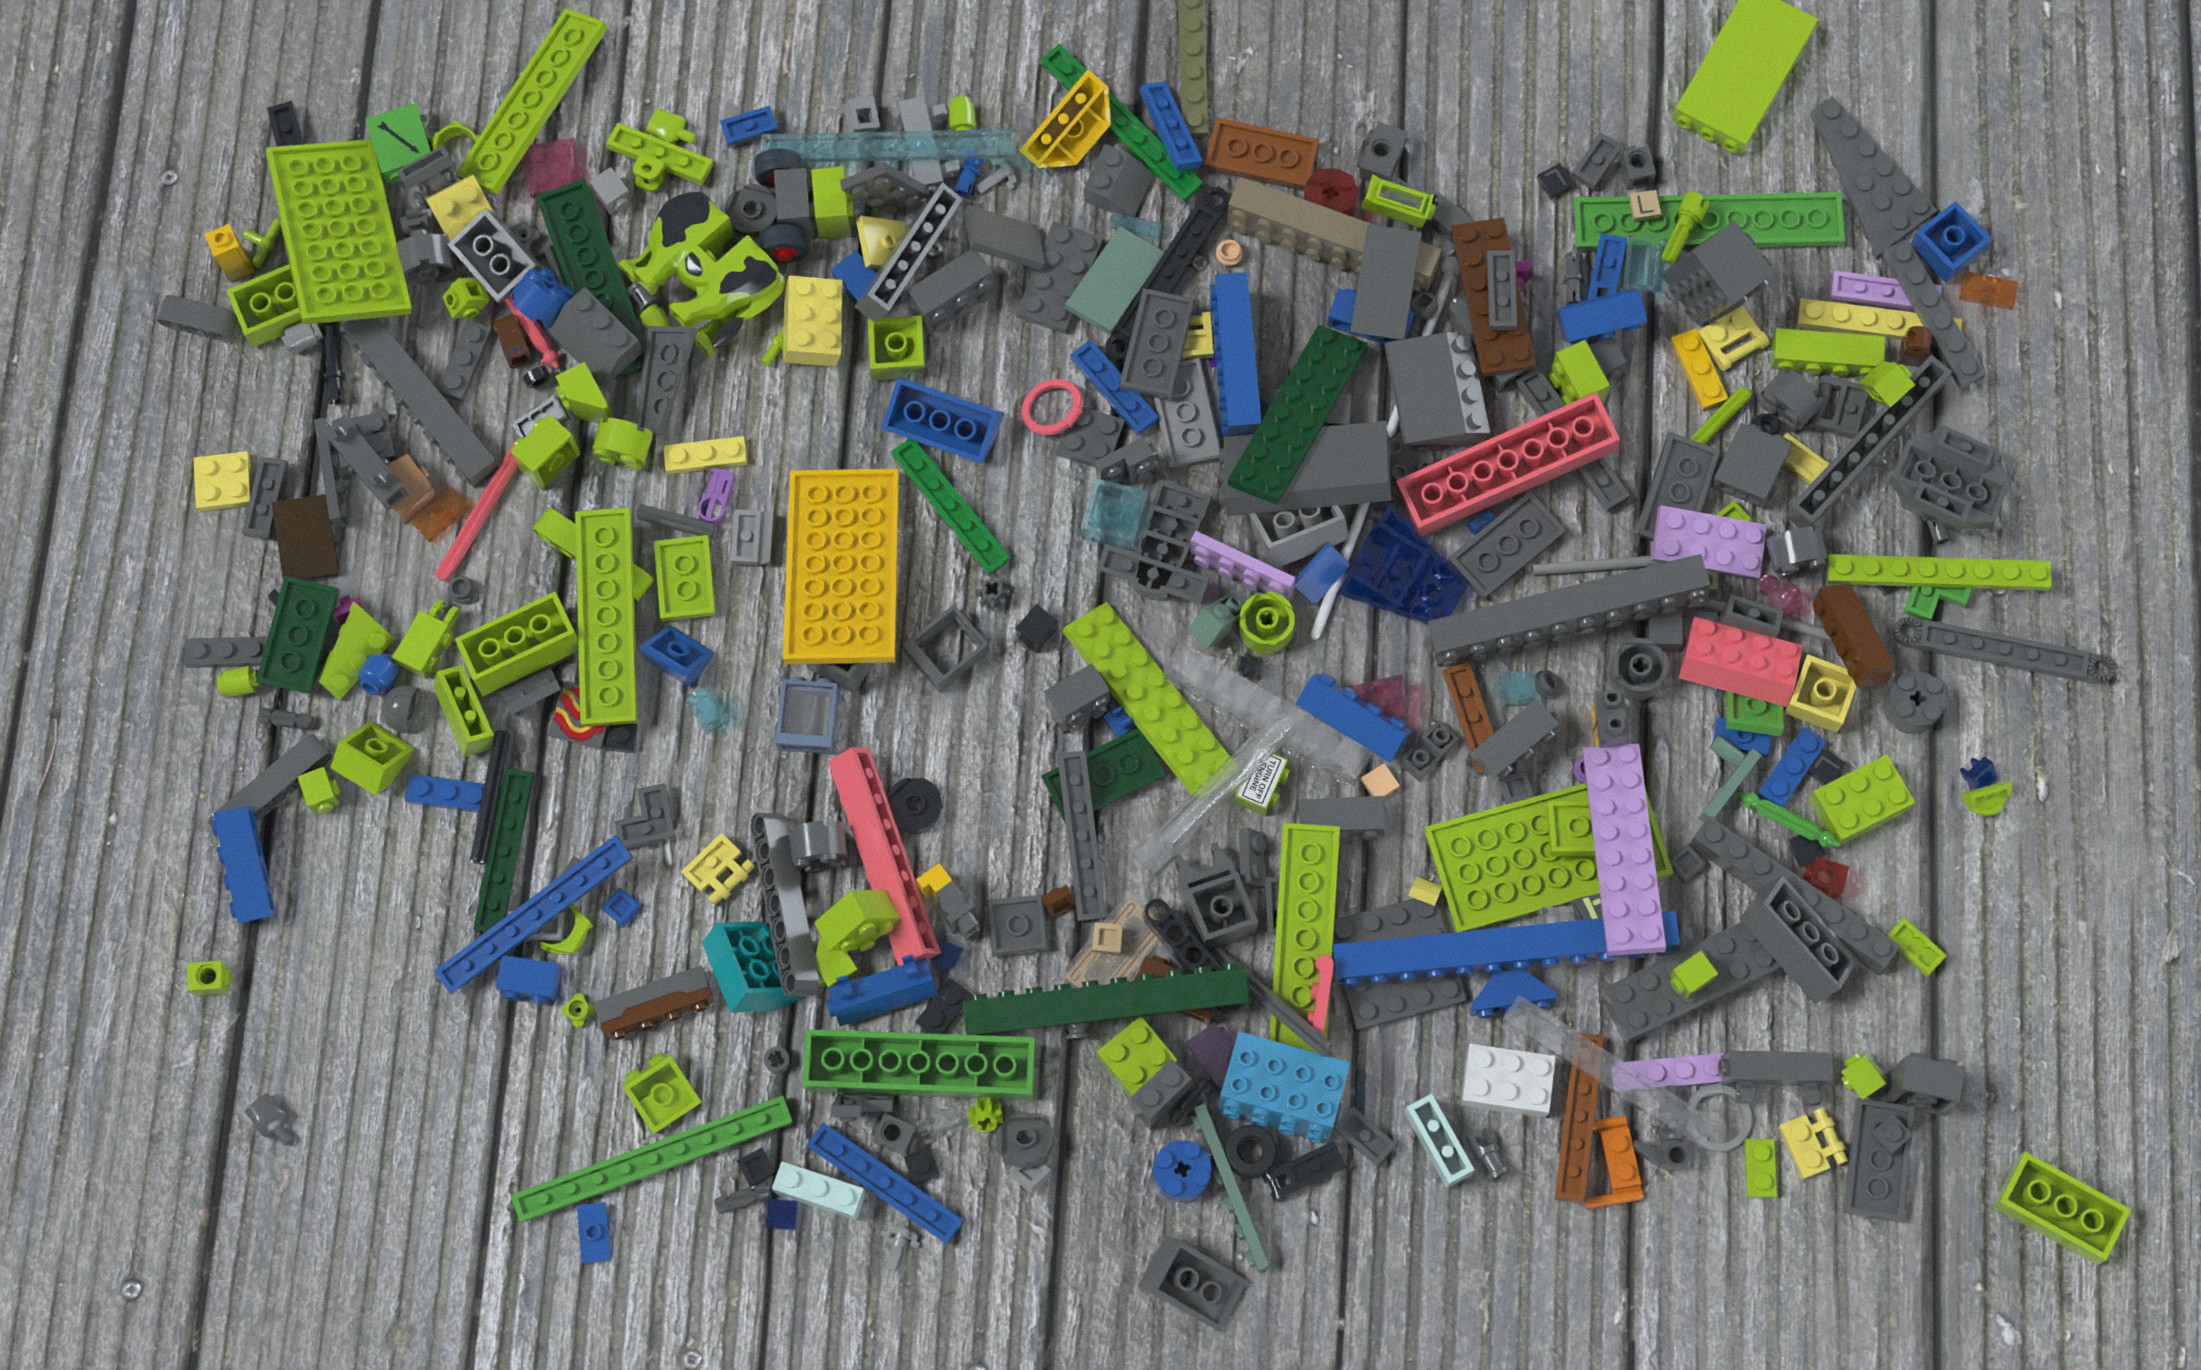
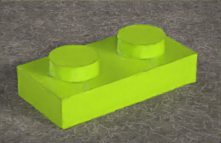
M1745 1139L1746 1198H1776L1774 1139Z

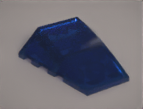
M1389 503L1344 574L1335 594L1427 625L1428 621L1451 616L1470 583L1445 557L1442 558L1433 549L1434 546L1427 539L1424 540L1414 530L1415 527L1407 519L1404 520L1396 511L1397 509Z

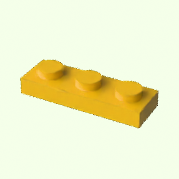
M1697 328L1673 336L1670 342L1701 410L1705 411L1724 404L1729 398Z

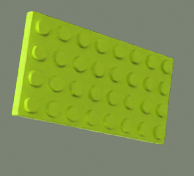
M372 140L266 147V158L302 325L410 315L412 307L396 247V238Z
M1586 783L1424 827V833L1455 932L1481 929L1570 904L1574 899L1600 893L1595 856L1550 857L1547 801L1588 800ZM1646 792L1658 880L1672 876L1673 870Z

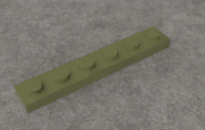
M1178 0L1181 116L1192 138L1208 137L1204 0Z

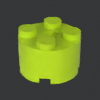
M601 418L592 451L595 456L599 457V462L614 465L616 461L624 463V467L629 470L640 471L641 466L645 465L653 432L645 428L643 433L637 430L638 424L629 421L608 418L606 422L604 418Z
M1274 592L1255 594L1248 598L1241 608L1239 618V635L1244 644L1251 650L1266 655H1274L1284 649L1291 641L1294 633L1295 616L1290 602L1282 595ZM1268 620L1272 622L1271 625L1268 624L1265 626L1262 624V622L1267 623Z

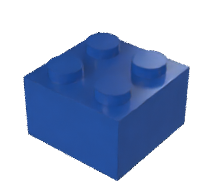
M1955 201L1919 229L1910 244L1915 252L1947 283L1984 254L1992 238Z

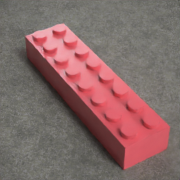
M1597 392L1396 480L1397 492L1420 538L1619 450L1620 438Z

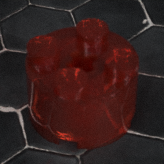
M1336 168L1315 170L1306 182L1304 200L1351 217L1354 216L1358 195L1354 177Z

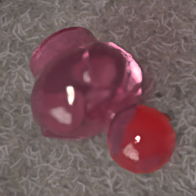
M1765 575L1761 578L1759 593L1769 594L1767 605L1782 610V617L1801 608L1798 602L1801 594L1800 589L1794 583L1787 582L1786 587L1778 590L1779 582L1775 576Z

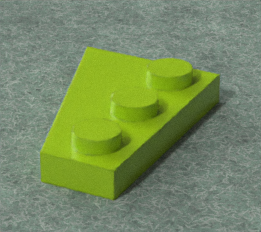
M352 602L349 616L345 624L342 625L338 633L340 634L334 649L330 651L317 680L338 700H341L359 680L358 672L367 658L373 654L381 655L395 640L355 602Z

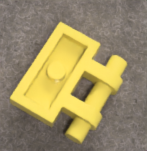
M720 833L681 872L701 893L711 886L715 891L707 899L716 906L722 899L726 900L731 895L730 891L740 881L744 882L749 877L748 874L755 866L749 859L739 866L735 861L742 855L741 851L725 835ZM729 868L733 874L721 884L717 878Z
M1824 1107L1814 1111L1818 1121L1815 1124L1811 1125L1807 1115H1803L1778 1126L1802 1180L1830 1169L1826 1159L1829 1156L1833 1155L1838 1165L1848 1161L1844 1152L1846 1147L1843 1141H1839L1833 1128L1835 1123L1832 1117H1828ZM1821 1131L1829 1145L1823 1149L1815 1135Z

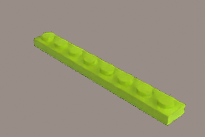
M1828 554V560L1826 561L1827 584L1850 583L1851 585L2049 591L2052 587L2051 561Z

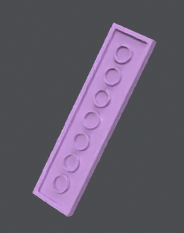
M1639 743L1600 748V746L1584 747L1582 754L1607 956L1665 952L1666 944Z

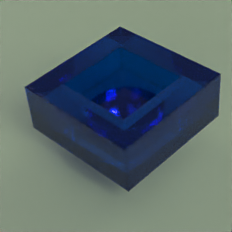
M769 1199L766 1228L770 1230L796 1231L799 1202Z

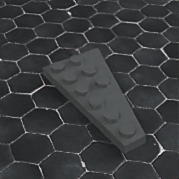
M1833 96L1812 110L1810 116L1822 143H1825L1828 149L1831 163L1837 169L1840 176L1839 181L1854 214L1858 216L1863 227L1862 232L1865 239H1868L1872 248L1871 252L1876 260L1882 255L1884 249L1897 244L1933 217L1937 209Z

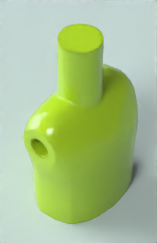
M661 108L655 110L646 128L647 133L671 144H674L680 138L693 145L697 138V135L684 129L686 122L683 117L668 113Z

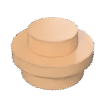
M1225 240L1216 249V257L1223 265L1233 266L1242 259V247L1234 240Z

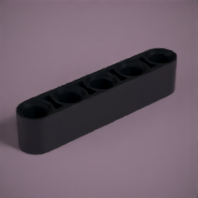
M1152 899L1146 904L1142 913L1144 923L1188 975L1195 974L1194 968L1212 967V972L1223 970L1165 901ZM1152 907L1160 908L1163 912V918L1160 920L1152 919L1149 916L1148 910ZM1172 928L1179 930L1182 936L1181 940L1177 942L1171 941L1167 936V930ZM1188 950H1195L1200 955V961L1190 963L1187 961L1185 953ZM1237 1004L1234 1007L1220 1006L1217 1009L1224 1014H1233L1242 1004Z

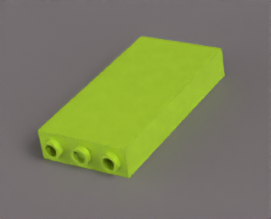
M1738 0L1676 106L1672 121L1676 122L1683 129H1690L1698 133L1707 141H1714L1722 145L1728 152L1738 153L1742 156L1812 36L1818 19L1781 0Z

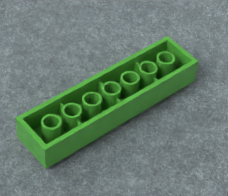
M806 1029L802 1087L805 1092L956 1098L991 1097V1099L1033 1100L1036 1053L1035 1037Z

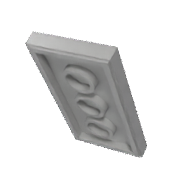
M1199 357L1181 361L1172 400L1153 397L1157 415L1159 416V425L1169 470L1220 460L1219 449L1221 447L1201 359Z

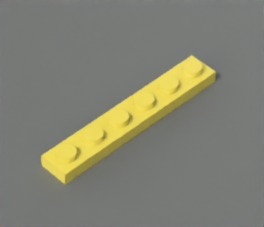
M1800 298L1798 304L1796 327L1847 334L1885 336L1886 339L1902 340L1910 327L1923 326L1917 314L1913 312ZM1954 318L1956 324L1961 330L1962 319Z

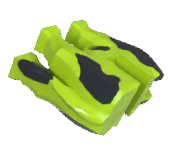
M689 192L680 194L665 202L650 232L649 245L643 253L633 260L622 259L618 264L625 277L632 283L638 281L652 296L657 293L660 286L665 285L666 281L673 274L678 277L685 287L697 293L698 297L690 301L671 303L669 309L671 315L683 327H694L696 323L711 320L706 326L698 328L694 344L710 359L715 352V348H722L731 343L747 319L768 308L781 295L785 288V278L779 273L778 267L767 253L758 247L748 235L721 259L717 260L716 256L724 250L725 243L735 237L730 218L720 211L703 192Z

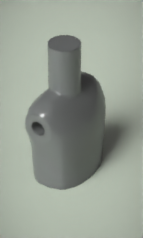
M268 1093L259 1097L245 1110L244 1113L251 1119L263 1137L275 1134L284 1146L294 1139L284 1127L289 1119L288 1114Z

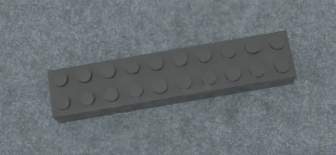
M1697 554L1428 621L1429 634L1437 666L1444 665L1445 668L1459 665L1461 660L1471 658V661H1478L1486 658L1487 654L1498 652V654L1510 653L1514 651V647L1525 645L1526 648L1540 645L1542 640L1552 638V641H1559L1567 638L1568 634L1579 632V634L1591 633L1595 631V627L1606 625L1607 628L1621 625L1623 620L1631 618L1634 621L1644 620L1650 617L1649 613L1660 611L1661 614H1668L1676 611L1677 607L1688 605L1689 608L1697 607L1704 604V600H1708L1710 583L1702 554Z

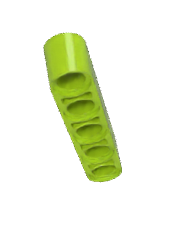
M548 507L532 527L533 532L576 562L575 523ZM633 563L634 601L638 602L654 582V579Z

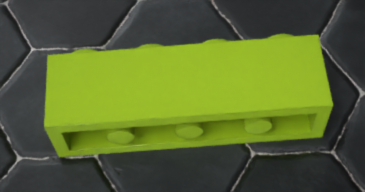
M1776 328L1771 345V369L1781 371L1783 368H1787V373L1792 370H1798L1812 375L1825 372L1839 377L1851 374L1864 378L1882 360L1884 361L1885 336Z

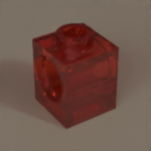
M1816 857L1811 864L1807 863L1802 879L1828 897L1838 899L1843 893L1850 866ZM1818 872H1826L1830 876L1831 882H1822L1818 877Z

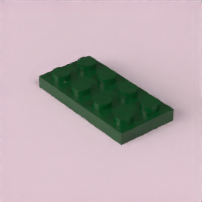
M284 576L257 674V683L312 695L340 589Z
M1139 728L1086 753L1093 813L1166 777L1147 738ZM1057 767L1042 774L1041 779L1065 823L1059 768Z

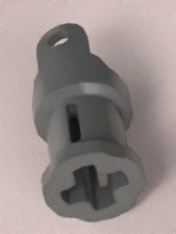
M1485 1127L1482 1129V1135L1487 1146L1478 1145L1471 1134L1466 1136V1140L1475 1159L1480 1161L1488 1175L1486 1177L1487 1181L1492 1182L1506 1175L1511 1170L1509 1166H1505L1498 1153L1499 1147L1489 1129Z

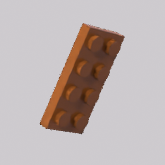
M1216 117L1204 169L1308 190L1319 139Z

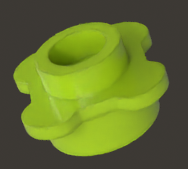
M578 993L568 1001L567 1005L562 1007L561 1012L572 1020V1024L575 1027H582L584 1021L589 1016H593L596 1010L594 1005L588 1004L585 1001L583 994ZM577 1008H581L580 1013L576 1012Z

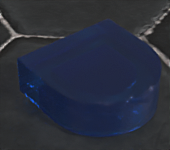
M937 938L941 953L931 958V962L939 971H951L957 966L964 950L961 947Z

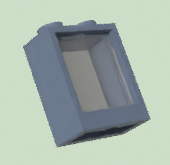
M798 676L790 677V680L782 679L775 741L779 751L833 754L840 695L838 683H834L833 680L826 678L817 679V682L806 681L805 678Z

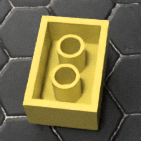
M789 276L784 288L783 363L836 367L841 356L842 280Z

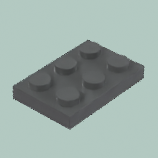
M885 162L840 180L842 191L885 214L895 213L899 208L918 204L920 200L930 197L928 186Z

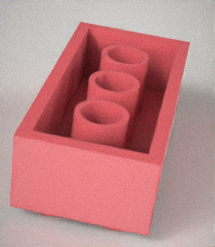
M1694 617L1687 636L1678 678L1787 707L1795 688L1803 645Z

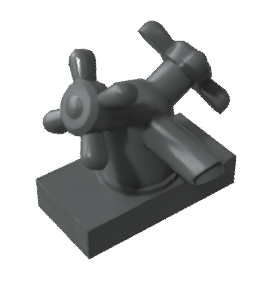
M443 145L397 170L407 190L421 182L427 190L425 195L422 196L419 192L414 191L413 196L418 199V204L426 209H431L426 198L461 180L457 178L455 171H450L451 181L443 179L440 172L454 164Z

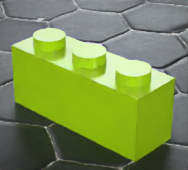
M463 664L438 671L433 689L462 756L466 757L489 750L494 735Z

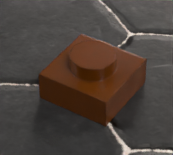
M1067 885L1055 888L1048 892L1047 895L1041 897L1050 919L1076 908Z

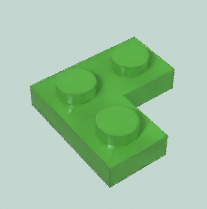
M1912 587L1903 613L1921 620L1931 621L1938 599L1965 607L1972 588Z

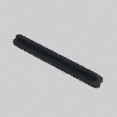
M498 730L494 733L473 840L470 862L478 865H483L487 862L511 737V734L504 730Z

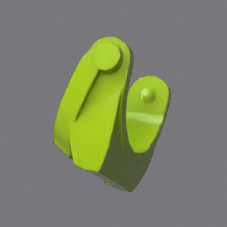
M453 120L451 124L428 139L433 151L456 136L468 137L476 142L479 135H475L470 129Z
M573 904L567 908L573 912L575 917V926L572 933L567 939L558 944H547L541 941L539 943L540 949L553 954L576 955L586 940L589 928L592 929L593 925L581 912L574 908L576 905Z

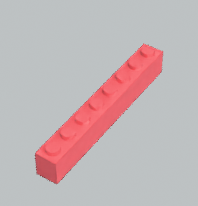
M851 747L829 760L828 763L831 769V776L840 795V802L849 821V828L858 847V854L866 870L867 880L872 890L887 891L901 916V919L893 925L894 928L887 933L893 948L894 958L898 966L904 965L902 957L913 954L915 961L926 958L927 961L941 952L869 748Z

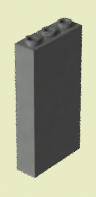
M1386 421L1322 427L1278 505L1228 486V478L1254 434L1224 437V448L1219 449L1220 464L1224 465L1223 469H1219L1220 484L1223 485V489H1219V501L1221 506L1225 505L1227 516L1391 500L1390 444Z

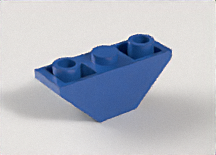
M1525 970L1496 972L1472 1003L1469 1013L1470 1016L1477 1015L1478 1019L1495 1016L1494 1012L1505 1011L1506 1014H1516L1522 1012V1008L1531 1006L1534 1007V1010H1542L1551 1007L1550 1003L1555 1002L1557 995L1553 989Z

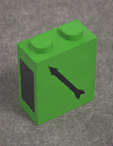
M416 103L365 118L380 170L387 184L403 182L397 170L432 151L422 115Z

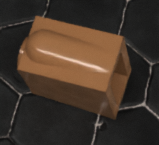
M408 454L387 464V467L402 483L409 494L392 507L404 524L437 496L433 487L428 482L431 476L423 465L417 467Z

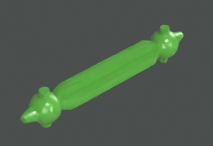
M1753 792L1738 794L1746 808H1756L1760 815L1810 840H1819L1823 847H1840L1841 843L1831 831H1822L1818 825L1769 800H1760L1758 795Z

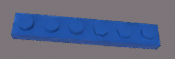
M822 1122L806 1145L807 1148L946 1245L964 1222L960 1217L824 1122Z

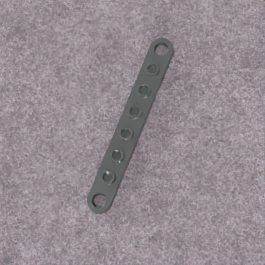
M1904 617L1900 618L1892 629L1894 640L1902 646L2096 684L2107 683L2116 671L2114 661L2106 655L2093 654L2088 651L1940 622ZM1903 625L1912 627L1914 636L1911 638L1904 637L1900 633V627ZM2095 663H2102L2106 666L2107 674L2105 676L2095 674V670L2093 671Z

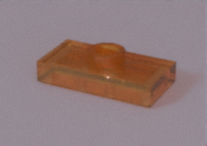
M451 486L410 522L430 543L471 507Z

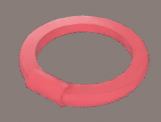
M1051 379L1040 383L1028 393L1023 402L1022 419L1025 425L1031 431L1041 435H1055L1071 428L1083 412L1081 392L1076 385L1063 379ZM1053 388L1069 391L1073 395V407L1062 421L1045 426L1039 425L1032 420L1030 414L1031 406L1041 393Z

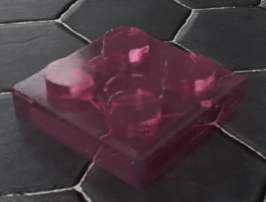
M575 138L530 145L524 154L531 199L536 198L538 194L582 180Z

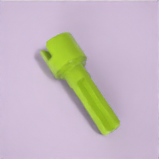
M1693 191L1686 192L1677 210L1679 220L1661 255L1663 262L1670 265L1675 264L1693 226L1702 222L1710 201L1706 200L1700 204L1703 199L1701 194Z

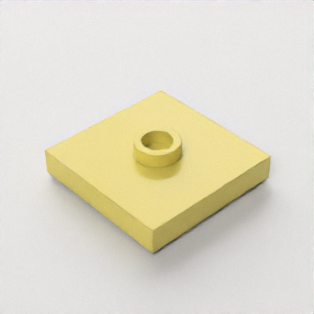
M860 216L856 219L865 268L879 270L906 230L905 222Z

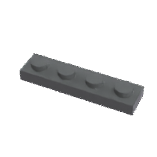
M316 419L314 423L329 520L336 529L346 527L345 517L349 516L346 501H342L341 492L345 491V485L342 476H338L337 467H340L338 451L334 450L333 445L323 433L329 425L326 419Z

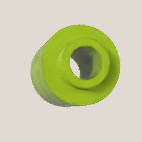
M966 96L952 98L948 106L950 132L960 138L969 137L976 130L974 104Z
M251 665L224 670L223 674L217 675V685L222 696L234 697L256 692L257 686L261 685L256 682L258 670H254Z

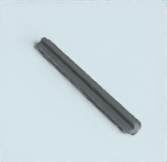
M1213 947L1209 951L1222 968L1223 965L1237 963L1219 947ZM1248 972L1250 995L1320 1056H1327L1333 1048L1331 1042Z

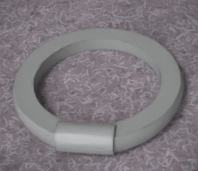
M1721 1082L1700 1086V1089L1689 1098L1684 1111L1688 1113V1119L1684 1120L1687 1126L1688 1134L1700 1147L1713 1152H1726L1740 1146L1748 1137L1753 1121L1749 1103H1738L1743 1114V1125L1739 1134L1731 1141L1725 1143L1708 1141L1700 1135L1694 1124V1110L1701 1098L1725 1094L1735 1100V1088Z

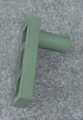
M1720 734L1709 748L1735 768L1697 817L1703 823L1708 816L1713 819L1716 817L1762 756L1754 749L1744 754Z

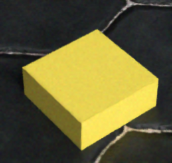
M1416 876L1408 896L1435 906L1442 886Z

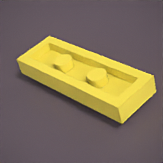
M744 436L663 446L667 475L747 465Z

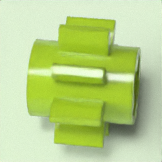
M991 1097L976 1099L974 1107H968L970 1127L976 1126L980 1133L995 1131L997 1123H1003L1001 1103L995 1104Z

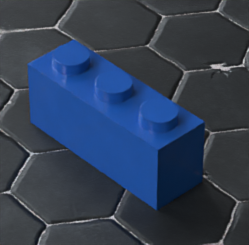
M1338 288L1328 315L1327 327L1383 345L1387 342L1399 340L1351 332L1357 291ZM1409 310L1405 339H1408L1414 322L1415 312Z

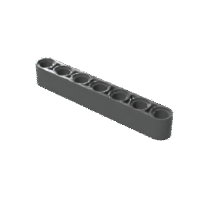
M757 812L752 816L750 829L781 987L785 995L813 996L819 989V976L797 868H794V865H792L788 822L784 814Z

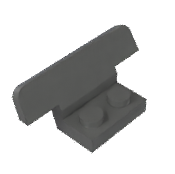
M574 654L485 696H482L475 683L472 686L480 704L501 693L512 715L561 690L551 668L574 657Z

